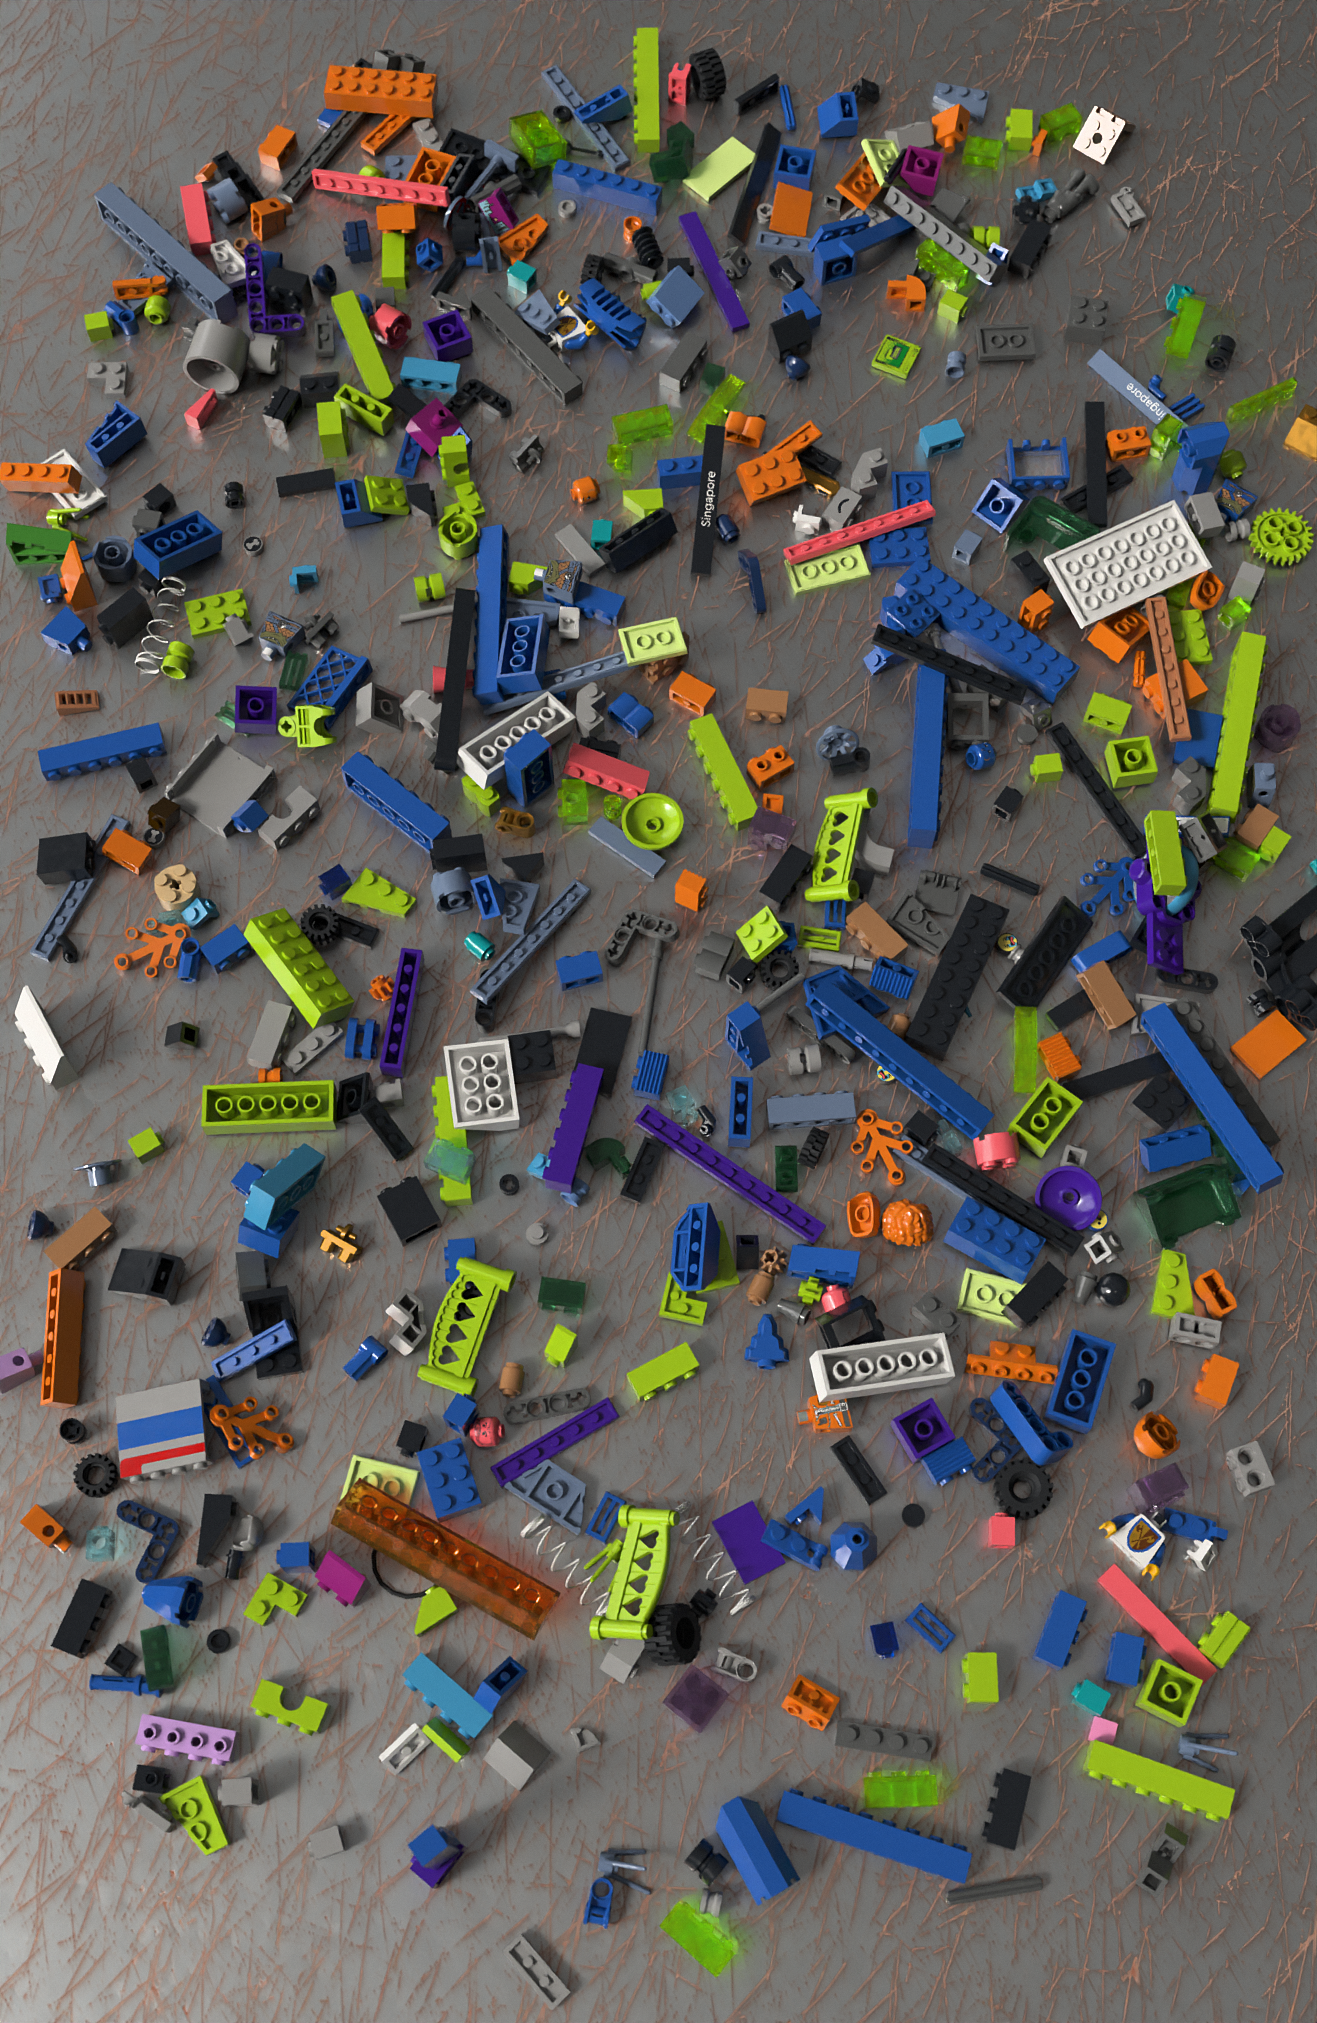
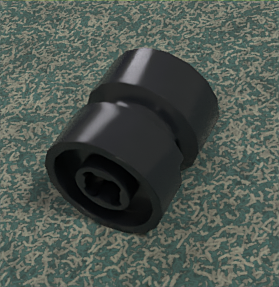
M1227 335L1215 336L1205 360L1206 366L1212 371H1226L1236 347L1235 340Z
M703 1838L683 1863L692 1872L698 1871L699 1878L709 1887L729 1861L720 1852L714 1853V1847Z

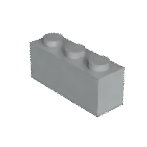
M270 1000L267 1001L246 1057L251 1066L267 1068L270 1071L276 1068V1065H280L282 1049L289 1042V1030L291 1027H294L297 1019L292 1006Z

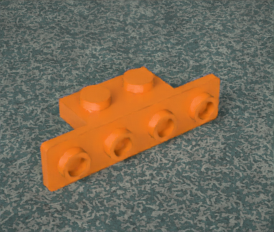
M990 1341L989 1356L968 1354L965 1372L1054 1384L1058 1373V1366L1036 1363L1035 1346Z

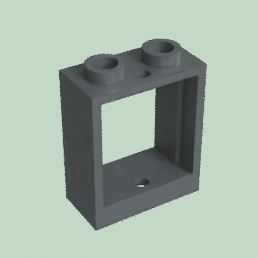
M948 693L947 704L945 705V710L947 711L946 746L959 749L964 746L989 742L988 693ZM953 708H982V735H954Z
M1208 810L1179 826V830L1199 864L1229 847Z

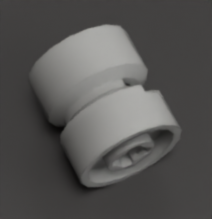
M818 1044L806 1045L804 1049L800 1047L787 1048V1060L791 1075L803 1074L805 1070L809 1073L821 1071V1056ZM800 1057H804V1063H801Z

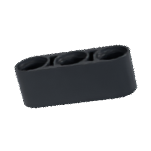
M489 969L483 971V972L481 973V975H480V978H481ZM499 992L492 999L493 1001L487 1005L477 998L475 1022L478 1031L483 1034H489L495 1028ZM485 1018L490 1020L487 1024L480 1023Z

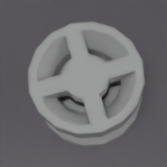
M703 1888L699 1913H711L713 1917L718 1918L723 1892L717 1891L713 1893L708 1888Z

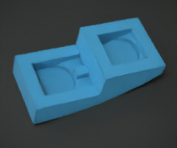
M1051 178L1035 180L1033 186L1017 187L1015 194L1018 199H1021L1022 196H1032L1039 203L1052 198L1057 188Z

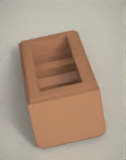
M97 690L54 692L56 709L59 716L100 709ZM89 697L92 698V704H88Z

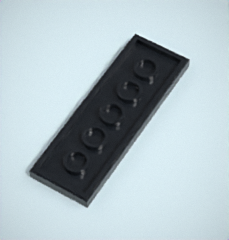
M453 128L449 131L439 152L457 156L458 153L475 155L480 170L479 175L484 172L491 161L484 153L485 140ZM511 151L519 156V159L516 161L519 169L514 173L501 165L489 179L500 182L515 174L522 184V189L520 190L538 197L551 172L552 166Z
M1061 896L996 993L1024 1019H1030L1094 922L1066 896Z

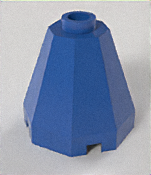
M844 1522L830 1535V1557L843 1570L863 1571L877 1557V1536L864 1522Z
M190 1576L151 1580L143 1588L142 1598L146 1606L171 1623L188 1628L191 1624L187 1622L189 1620L194 1621L197 1618L203 1601V1592H199V1587H203V1582Z

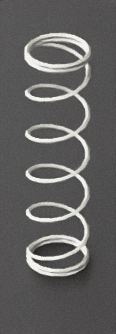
M166 576L161 581L165 587L157 593V598L161 604L154 606L152 609V614L156 620H152L147 624V630L151 636H147L142 640V646L146 652L138 654L135 660L137 668L146 673H158L161 667L152 659L139 658L141 654L148 653L158 659H164V656L157 652L148 651L144 647V640L154 637L163 643L170 642L165 637L153 635L149 630L150 623L158 621L168 627L175 626L168 620L158 619L154 614V609L157 606L163 605L172 611L180 610L175 605L163 603L159 598V594L161 591L168 589L176 595L183 596L187 589L184 581L173 576ZM164 580H175L181 583L184 589L169 587L165 584ZM166 605L173 606V607L177 608L178 610L172 609V608H170V607H168V606H166ZM161 621L168 622L172 625H167ZM138 661L150 662L157 666L158 670L143 668Z
M689 1501L685 1502L674 1510L681 1515L690 1508L691 1503ZM694 1516L679 1522L678 1525L695 1519L684 1532L681 1543L690 1544L708 1537L695 1553L694 1562L707 1561L721 1555L706 1575L707 1580L713 1581L733 1574L721 1589L719 1598L728 1599L747 1591L738 1604L730 1611L731 1616L750 1605L756 1598L754 1595L746 1598L750 1589H745L727 1597H721L723 1590L736 1576V1570L716 1578H708L710 1572L722 1559L725 1552H720L702 1560L695 1559L699 1551L712 1537V1534H707L689 1542H683L684 1536L700 1516Z
M543 1515L536 1517L523 1529L521 1536L524 1539L533 1538L548 1530L537 1547V1555L548 1554L563 1546L552 1562V1572L564 1570L578 1562L566 1580V1588L572 1589L590 1580L591 1577L574 1586H567L570 1577L581 1562L580 1558L563 1568L553 1570L554 1563L567 1545V1542L545 1553L540 1554L538 1552L542 1542L553 1528L552 1525L527 1537L545 1520ZM590 1582L581 1596L580 1604L589 1605L607 1595L596 1612V1615L606 1616L608 1605L600 1613L599 1611L609 1598L611 1592H607L588 1603H582L585 1593L592 1584Z

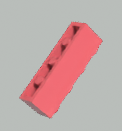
M202 183L180 186L191 251L195 256L211 254L210 245L217 242L215 233H211V231H214L213 220L209 219V216H212L210 205L206 204V202H210L209 195L206 190L204 191Z
M573 743L567 755L562 773L623 795L629 799H634L644 793L650 771Z

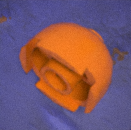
M1151 1411L1137 1422L1133 1432L1134 1441L1138 1450L1152 1459H1164L1179 1449L1181 1443L1180 1440L1177 1441L1175 1436L1178 1434V1431L1166 1416L1161 1413L1155 1415Z

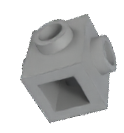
M1100 1231L1091 1237L1092 1240L1084 1245L1095 1264L1103 1262L1110 1264L1119 1258L1118 1254L1125 1250L1121 1245L1120 1238L1113 1231L1106 1233Z

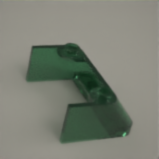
M1036 496L1006 533L1002 551L1006 553L1015 539L1021 543L1028 544L1033 542L1037 536L1063 550L1101 533V530L1044 496Z

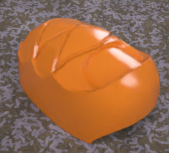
M1208 570L1204 571L1193 583L1190 592L1191 605L1201 611L1214 607L1220 599L1225 585L1214 573Z
M864 1191L847 1202L849 1229L851 1234L857 1238L864 1239L876 1236L880 1225V1203L875 1194Z

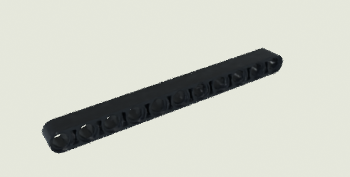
M456 588L434 770L455 772L476 590Z

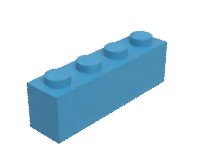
M422 1652L403 1673V1676L407 1679L404 1684L414 1693L417 1689L424 1694L422 1700L431 1708L435 1705L442 1710L439 1715L449 1724L452 1721L456 1722L460 1726L457 1731L467 1740L470 1737L476 1740L494 1719L492 1714L476 1702L471 1695Z

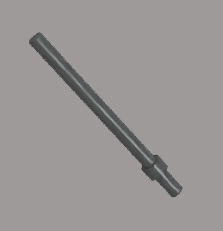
M656 938L654 949H651L650 955L652 963L640 1036L639 1054H644V1050H647L659 966L660 961L663 960V941Z

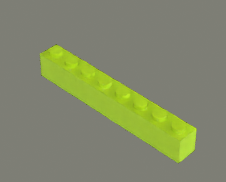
M637 28V36H633V47H637V49H633L634 61H637V63H634V75H637V77H634V88H637V91H634V102H637V105H634V116H638V119H634V131H638V133H634V145H638V153L659 152L660 143L658 28Z

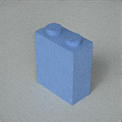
M678 265L667 274L646 302L663 319L666 325L674 328L684 320L705 292Z

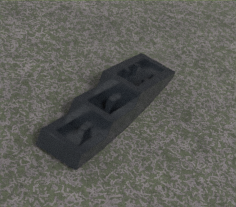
M228 150L212 158V162L218 166L217 170L223 179L230 178L235 184L239 195L243 197L250 212L252 203L265 200L248 173L245 174Z

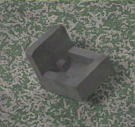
M1038 697L1020 705L1021 712L1032 720V724L1037 731L1053 723L1050 706Z

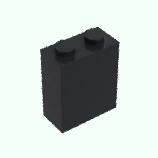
M1026 550L1011 558L1004 585L1022 607L1023 601L1040 589L1045 593L1047 592L1050 577L1029 551Z
M134 587L96 616L99 622L98 628L104 634L102 636L108 645L111 646L113 644L117 649L121 648L143 630L150 621L154 620L146 598Z
M87 832L39 839L36 875L45 885L92 878L93 870L95 869L94 852L97 849L95 840Z
M482 834L432 840L433 848L429 850L433 870L446 872L458 867L465 868V871L468 873L488 870Z
M417 1176L406 1177L400 1181L399 1185L393 1188L387 1187L377 1196L403 1247L442 1227L441 1220Z

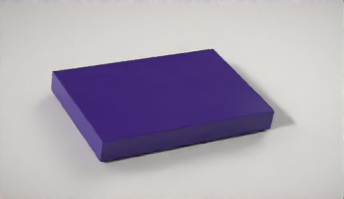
M753 1500L712 1521V1525L744 1586L786 1563L779 1551L760 1541L767 1526Z

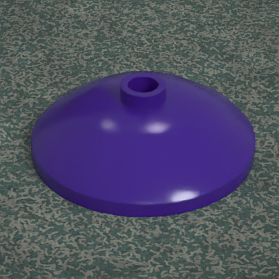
M1066 1165L1054 1168L1042 1177L1036 1188L1035 1203L1036 1207L1070 1229L1079 1231L1089 1226L1097 1218L1102 1206V1192L1098 1182L1089 1172L1080 1167ZM1072 1193L1074 1199L1068 1200L1066 1194Z

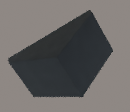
M543 852L502 858L503 871L518 881L530 883L544 866Z

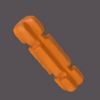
M1137 650L1134 656L1133 686L1136 688H1143L1145 682L1146 652Z

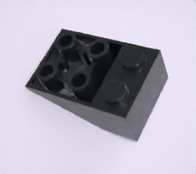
M122 1248L108 1291L172 1306L186 1264L178 1256L161 1252Z

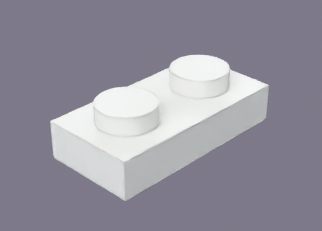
M414 1723L379 1758L396 1776L431 1740Z

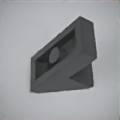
M920 259L900 266L894 280L906 281L907 275H912L924 283L926 292H930L936 274L919 269Z
M463 287L460 288L456 297L442 292L437 293L436 305L438 310L446 313L458 310L461 318L472 320L471 304Z

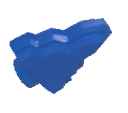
M772 1314L763 1315L758 1324V1333L751 1338V1344L745 1350L744 1360L757 1362V1368L764 1370L775 1369L776 1363L789 1362V1350L784 1347L783 1338L777 1334V1324Z

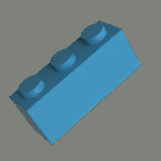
M404 357L400 373L401 385L406 388L455 394L459 390L462 378L460 364L419 359L417 357Z

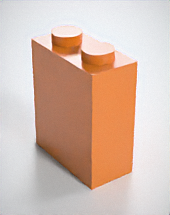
M1185 659L1179 662L1178 666L1186 708L1204 700L1209 689L1190 662ZM1158 673L1146 678L1142 689L1145 697L1149 698L1153 703L1155 711L1163 719H1166Z

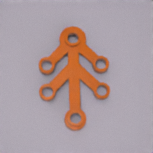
M155 918L146 919L144 923L146 929H156L169 934L163 938L140 932L135 927H129L125 932L128 939H137L149 944L130 954H118L114 960L116 968L128 970L132 966V962L153 952L150 964L145 968L144 972L149 978L156 977L164 947L172 943L169 956L164 959V965L167 968L176 967L181 943L184 939L191 937V930L186 924L177 923L174 926H169L158 922ZM150 920H153L155 922V926L153 928L148 927V922ZM132 929L136 932L133 938L129 936V931ZM178 930L184 932L183 937H177L176 933ZM121 958L126 959V964L124 966H121L119 964V960ZM169 958L174 959L172 966L167 964ZM150 967H153L155 969L154 975L148 974V969Z
M871 1109L862 1110L857 1116V1124L860 1130L856 1141L851 1144L852 1152L855 1155H861L864 1152L863 1144L869 1131L872 1142L866 1159L861 1163L862 1172L865 1174L873 1172L874 1161L879 1151L889 1170V1182L896 1187L902 1186L906 1181L905 1172L901 1168H897L887 1147L900 1150L903 1154L908 1155L913 1151V1144L909 1140L898 1141L882 1136L877 1129L888 1130L893 1135L899 1136L903 1133L902 1123L898 1121L891 1123L878 1119L876 1112ZM866 1116L872 1118L868 1123L863 1121ZM896 1125L901 1127L898 1132L893 1131V1127ZM909 1144L911 1148L905 1151L902 1149L903 1145ZM861 1145L862 1148L860 1151H855L854 1146ZM867 1163L871 1164V1168L869 1170H865L863 1168V1166ZM900 1173L901 1177L894 1179L893 1174Z
M247 1397L243 1403L230 1408L225 1405H216L211 1409L209 1413L211 1423L215 1427L222 1428L228 1440V1446L233 1451H238L245 1440L250 1450V1456L255 1460L262 1458L265 1448L262 1444L257 1443L254 1435L273 1442L275 1450L279 1453L289 1452L294 1445V1439L289 1433L277 1434L256 1425L267 1420L274 1421L279 1410L274 1405H269L264 1412L244 1419L238 1418L236 1415L245 1411L253 1412L258 1405L256 1398ZM247 1402L252 1403L253 1407L248 1406ZM268 1411H272L274 1415H270ZM232 1426L239 1428L243 1438L240 1435H235ZM233 1440H236L239 1445H235ZM254 1449H258L261 1454L255 1453Z

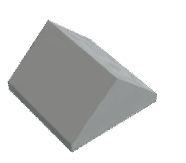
M514 1720L496 1739L483 1759L521 1791L551 1752Z

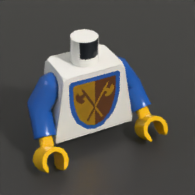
M564 290L559 292L558 298L560 303H557L553 310L560 324L542 339L546 342L548 348L556 345L561 352L580 350L589 342L591 334L597 335L599 333V328L595 326L596 323L592 320L588 321L585 325L569 306L565 307V304L572 302V296L568 294L564 299L567 294Z
M1156 1511L1149 1520L1142 1513L1138 1516L1129 1513L1116 1516L1102 1524L1099 1530L1102 1528L1107 1530L1108 1535L1105 1538H1110L1141 1570L1144 1569L1141 1573L1142 1575L1149 1572L1152 1575L1150 1581H1154L1159 1575V1569L1163 1563L1166 1549L1163 1542L1166 1537L1159 1529L1167 1520Z

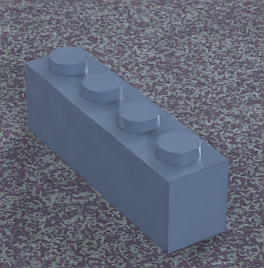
M837 1091L835 1094L818 1092L811 1096L795 1094L792 1097L784 1098L781 1095H776L766 1101L768 1130L854 1124L856 1119L853 1092Z

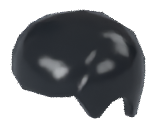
M1114 1272L1103 1275L1096 1286L1098 1298L1105 1305L1112 1307L1124 1304L1131 1292L1128 1280L1122 1274Z

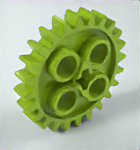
M1278 507L1277 512L1270 508L1269 513L1263 511L1262 515H1257L1256 520L1251 525L1248 540L1252 541L1250 547H1256L1254 553L1260 552L1259 558L1266 557V563L1270 560H1273L1274 565L1280 562L1282 566L1286 562L1290 566H1292L1294 561L1299 563L1301 558L1305 559L1306 555L1309 554L1314 542L1312 540L1314 534L1310 533L1312 527H1306L1308 520L1302 522L1303 515L1296 517V511L1290 514L1288 508L1285 512H1282L1280 507Z

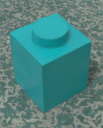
M519 260L508 268V285L528 294L537 282L536 269Z
M605 519L593 520L591 548L594 551H599L601 546L612 540L613 521Z
M1085 1679L1081 1683L1077 1682L1071 1692V1695L1074 1696L1071 1703L1093 1716L1099 1717L1111 1693Z

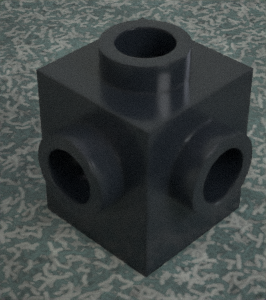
M1022 196L1021 199H1014L1012 215L1015 220L1022 225H1028L1031 218L1037 220V215L1040 214V205L1032 196Z

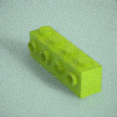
M1151 810L1144 820L1154 895L1179 896L1188 884V878L1184 873L1185 859L1181 853L1182 840L1179 838L1178 833L1179 821L1176 820L1175 811Z

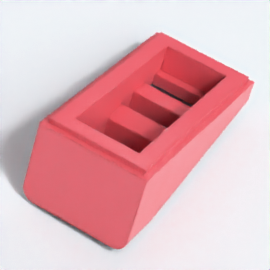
M211 388L185 412L184 416L189 426L199 430L202 429L219 402L215 389Z

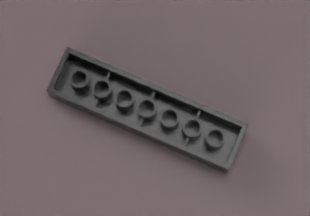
M970 894L906 1034L904 1042L910 1047L938 1060H944L1006 922L1010 909Z

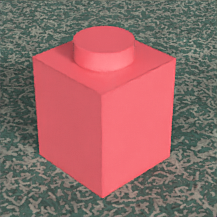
M995 1513V1516H991L988 1520V1548L1012 1549L1015 1546V1517H1009L1008 1513Z

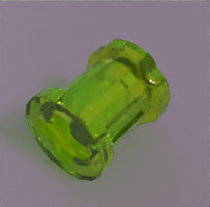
M611 794L603 800L604 816L610 820L618 819L622 814V801L619 796Z

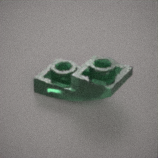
M797 1145L775 1146L776 1192H798Z

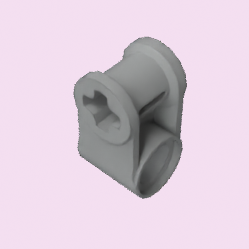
M718 1648L719 1655L715 1665L711 1666V1671L744 1684L752 1683L756 1679L757 1667L753 1661L726 1648ZM746 1665L753 1669L752 1676L748 1678L740 1674V1669Z

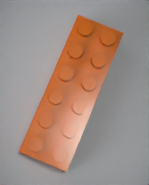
M329 65L324 88L326 109L424 118L434 117L438 95L437 74Z

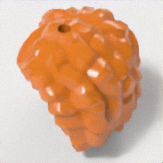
M905 1198L888 1204L881 1215L880 1228L887 1240L896 1242L897 1245L903 1244L907 1246H912V1244L922 1246L923 1243L931 1241L934 1234L933 1218L929 1207L924 1203L913 1204L912 1201Z

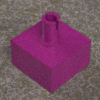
M436 397L410 419L405 430L431 457H434L439 451L438 445H442L441 437L452 436L459 427L464 425Z

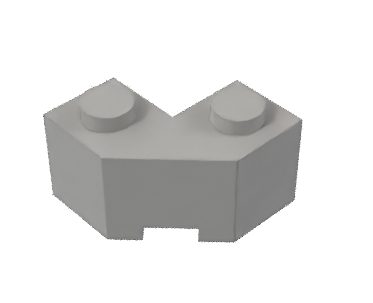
M881 448L863 453L852 474L850 488L853 492L862 496V501L875 498L878 485L876 479L886 477L888 462Z
M590 682L577 692L576 730L584 738L588 736L596 738L605 731L604 718L598 712L606 706V693L594 682Z
M415 690L399 706L403 711L402 714L410 722H420L424 726V732L429 737L438 738L442 704L439 703L437 705L430 699L431 695L426 691Z
M407 1288L396 1297L385 1311L401 1325V1328L391 1338L389 1343L405 1357L427 1333L426 1324H424L423 1302Z
M635 1610L632 1616H637L639 1612ZM617 1638L599 1669L624 1684L629 1676L631 1678L635 1676L640 1667L637 1662L645 1650V1641Z

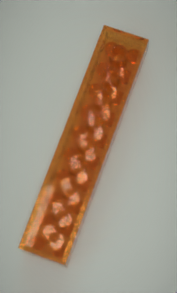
M361 1478L356 1481L338 1503L331 1524L533 1641L553 1612L561 1592Z

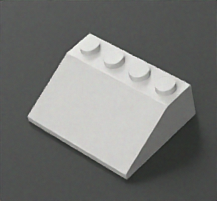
M28 985L24 986L15 1011L18 1019L15 1024L20 1033L25 1032L27 1038L24 1041L29 1050H34L36 1055L33 1056V1059L38 1068L43 1067L45 1073L42 1076L46 1084H52L55 1090L79 1079V1076L44 1009Z
M508 1039L444 1046L454 1129L488 1131L518 1129L520 1119Z

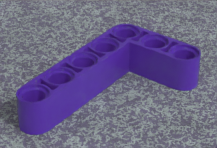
M256 243L248 244L244 249L249 326L252 334L257 332L276 335L280 338L303 336L306 332V325L304 319L299 314L268 316L264 257L259 245ZM252 253H258L256 257H250ZM253 271H259L258 275H251ZM255 289L261 290L258 294L252 293ZM255 308H262L260 312H254ZM295 323L301 324L299 328L292 327ZM281 324L282 327L280 329H274L275 325ZM259 325L264 326L260 331L255 330Z

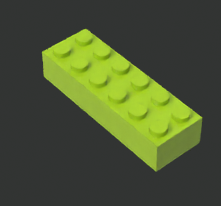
M281 908L251 918L243 935L311 1027L316 1029L347 1017L355 1002L287 910Z
M334 1080L203 1085L201 1127L206 1135L337 1130V1088Z

